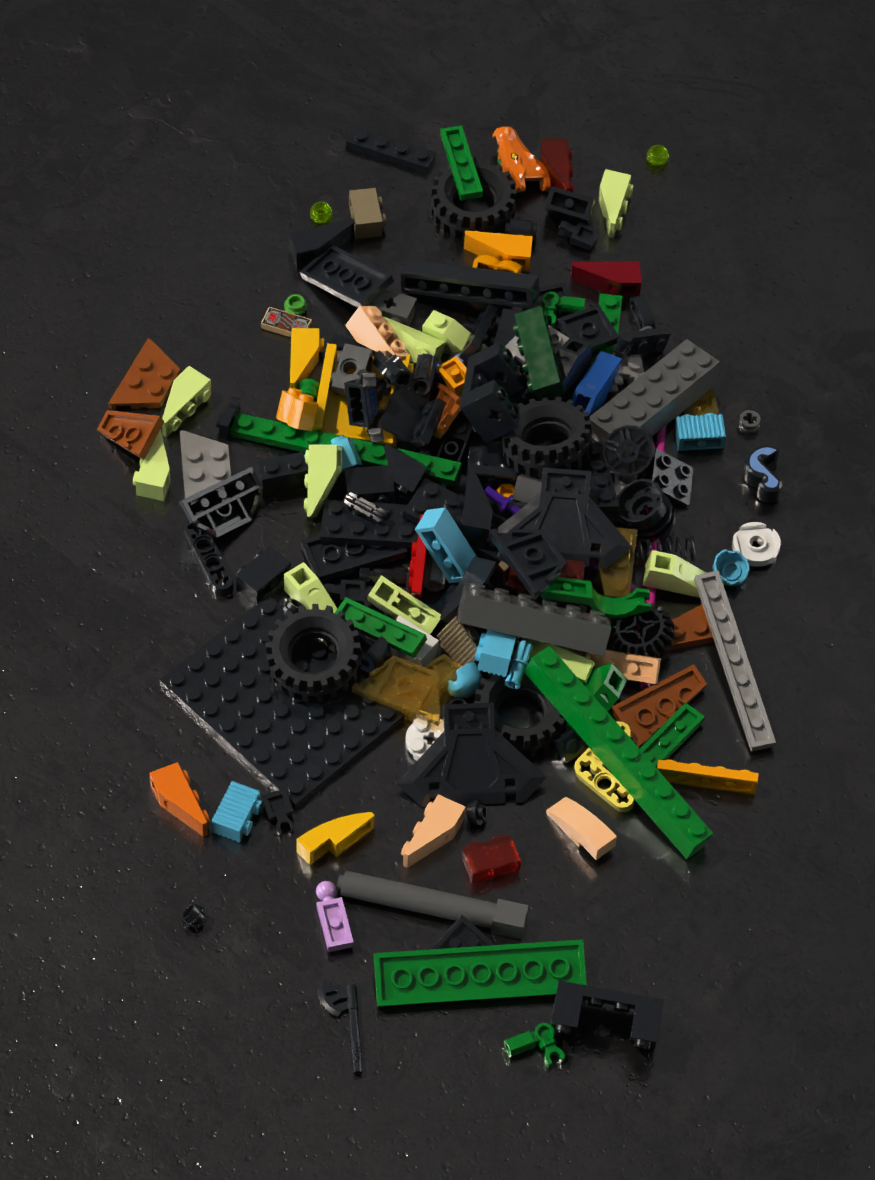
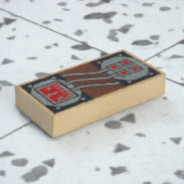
M269 307L261 322V329L291 337L292 328H310L312 319Z

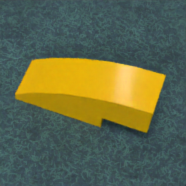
M372 812L358 813L323 823L297 838V853L309 865L328 851L337 857L374 829L375 815Z

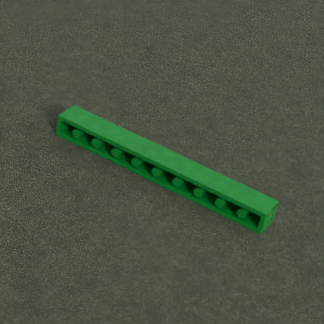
M551 646L533 656L524 673L686 860L705 847L713 832Z

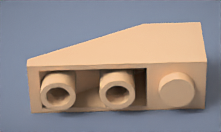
M359 306L345 325L358 343L376 352L388 350L391 354H396L400 360L406 359L407 354H409L405 349V345L395 335L393 328L386 322L381 311L376 306Z
M437 795L434 802L430 801L424 812L425 818L422 822L418 821L415 825L412 840L410 842L406 841L402 848L403 866L409 868L451 841L465 819V806L441 795Z

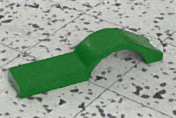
M558 577L541 594L542 599L590 605L592 610L604 613V617L624 618L648 612L651 609V603H645V598H649L650 590L636 588L625 597L609 598L598 594L592 587L591 581Z

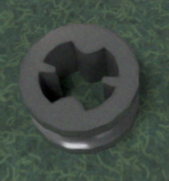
M752 410L742 412L739 420L740 430L748 434L757 432L761 420L760 415Z

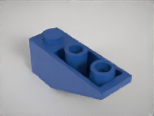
M601 351L574 391L571 398L574 401V407L578 405L583 406L584 413L588 412L589 417L604 405L623 359Z

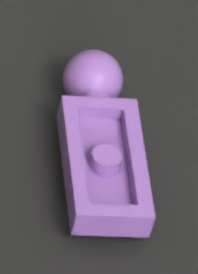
M322 881L316 888L317 897L322 900L317 902V911L327 950L332 952L354 947L342 897L334 899L337 892L336 886L330 881Z

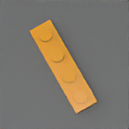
M658 760L657 769L669 783L754 795L756 792L759 773L749 770H731L721 766L709 767L698 763L687 764L674 760Z

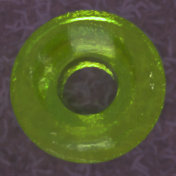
M317 202L310 209V217L318 223L327 222L332 217V209L325 202Z

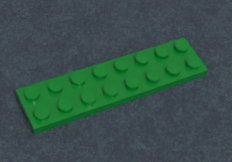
M583 939L373 954L377 1007L556 995L558 980L587 985Z

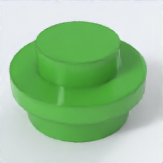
M294 294L287 298L284 303V309L286 312L300 316L306 312L307 302L301 295Z

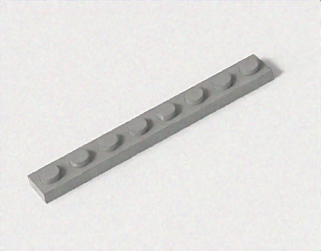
M719 571L695 575L694 581L750 751L775 747L776 741Z

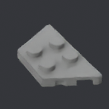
M180 431L185 499L231 477L229 448L227 444L187 431Z

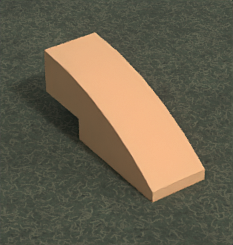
M565 797L546 810V813L578 847L583 846L595 860L616 846L617 836L595 815L575 801Z

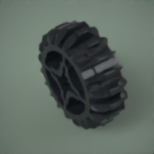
M652 603L651 609L648 612L612 620L609 641L613 645L614 651L659 658L660 653L667 654V647H672V640L675 639V626L670 614L665 612L662 606L657 608Z

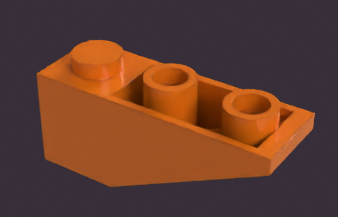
M178 762L150 772V785L160 806L201 836H207V825L210 824V819L206 810L201 811L199 807L200 798L197 791L191 790L189 786L191 782L187 771H182Z

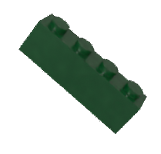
M538 306L514 314L516 324H513L516 337H520L521 340L517 344L521 356H525L526 361L522 362L526 376L529 375L530 381H527L530 394H535L538 401H542V397L548 396V399L565 394L547 318L542 307Z

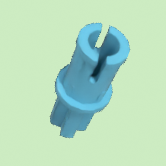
M526 640L518 643L514 658L509 663L510 670L505 680V685L514 689L515 684L516 689L520 688L524 671L528 665L527 662L532 650V644Z

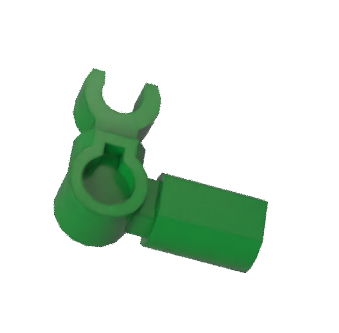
M546 292L542 297V309L547 320L551 321V327L555 328L557 310L565 313H575L584 310L586 299L567 296L561 298L555 292Z
M540 1023L534 1032L526 1031L504 1040V1047L509 1057L534 1049L535 1045H538L540 1050L545 1053L544 1063L548 1068L552 1066L550 1059L552 1055L557 1056L560 1063L564 1062L565 1054L563 1050L556 1047L557 1041L554 1037V1028L548 1023Z

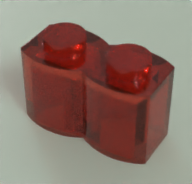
M497 835L488 842L474 841L466 845L462 851V860L471 883H481L495 877H503L520 871L521 860L512 836Z

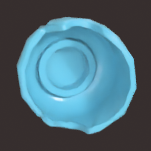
M727 549L722 550L716 555L712 566L713 572L719 571L725 586H737L743 583L748 577L750 569L747 559L739 551H728Z
M475 662L467 663L457 669V680L455 682L452 680L448 681L449 686L447 690L449 694L462 699L475 694L476 689H479V682L483 678Z

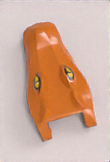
M506 126L497 128L492 137L497 138V144L499 145L497 153H499L498 160H501L502 172L509 171L511 174L510 179L515 180V190L517 192H524L526 189L525 181H539L541 191H550L551 183L547 169L525 147L516 130Z

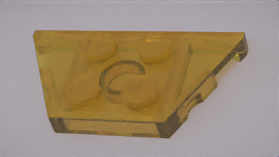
M392 656L384 662L383 666L370 672V677L360 684L355 683L352 686V692L434 725L439 726L440 683L439 673L400 657Z

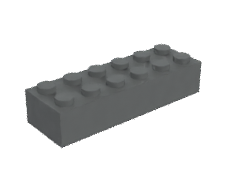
M686 339L590 416L592 438L597 442L601 441L602 445H604L607 436L615 429L624 425H637L644 428L651 436L655 435L721 381L720 361ZM629 445L628 447L623 446V449L625 450L624 456L627 457L628 455L633 453L632 445Z
M474 582L470 585L464 584L457 611L459 623L601 656L605 655L611 631L609 620L607 617H604L605 614L595 610H590V613L582 612L580 607L574 605H566V608L556 606L557 602L543 599L542 602H539L526 594L513 596L509 595V591L495 588L494 591L487 590L484 585Z

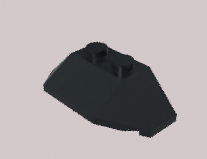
M251 466L179 503L190 524L216 539L252 520L263 486Z

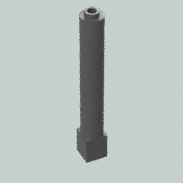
M347 870L344 875H339L337 890H341L340 896L454 921L463 915L473 925L491 928L492 934L520 940L523 937L528 914V905L502 899H498L497 903Z

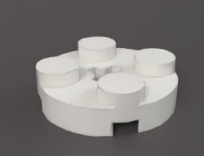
M750 522L742 525L739 531L735 532L732 541V550L739 551L747 559L748 565L754 567L773 564L777 559L781 546L778 533L774 529L771 531L769 528H766V524L761 522ZM753 541H757V543L760 544V545L762 544V546H760V547H754V546H752Z
M418 717L408 728L405 745L407 751L413 755L416 761L431 746L427 744L425 739L428 737L437 739L444 732V721L436 717Z

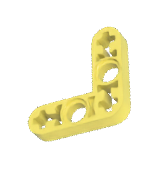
M618 721L619 726L631 738L630 727L626 723ZM588 748L575 762L576 777L619 812L630 811L634 806L635 799L615 776L605 769L606 766L596 754ZM590 765V770L595 777L592 779V774L588 771L582 773L581 766L587 767ZM601 779H608L612 783L610 788L605 790L600 789L597 784ZM616 788L617 794L619 796H621L622 798L628 796V803H625L624 801L619 803V798L614 793Z

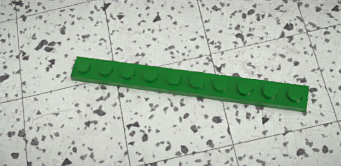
M237 413L230 429L232 437L303 453L309 450V445L332 444V439L340 436L313 429L312 431L300 430L286 423ZM353 439L362 466L388 465L384 449L385 445ZM399 449L432 469L427 477L428 480L455 487L462 469L461 462Z

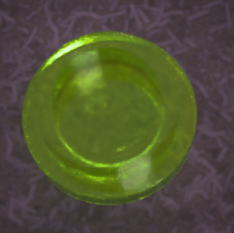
M654 145L647 151L646 158L649 163L659 166L668 161L669 154L664 146Z

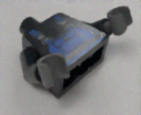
M361 369L357 373L358 379L344 383L349 425L365 427L368 435L371 437V443L383 442V430L378 428L377 424L388 405V395L391 393V386L384 378H377L376 373Z

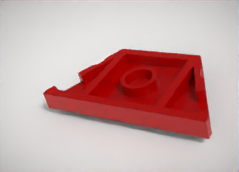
M418 535L417 542H412L408 590H412V596L422 601L427 548Z

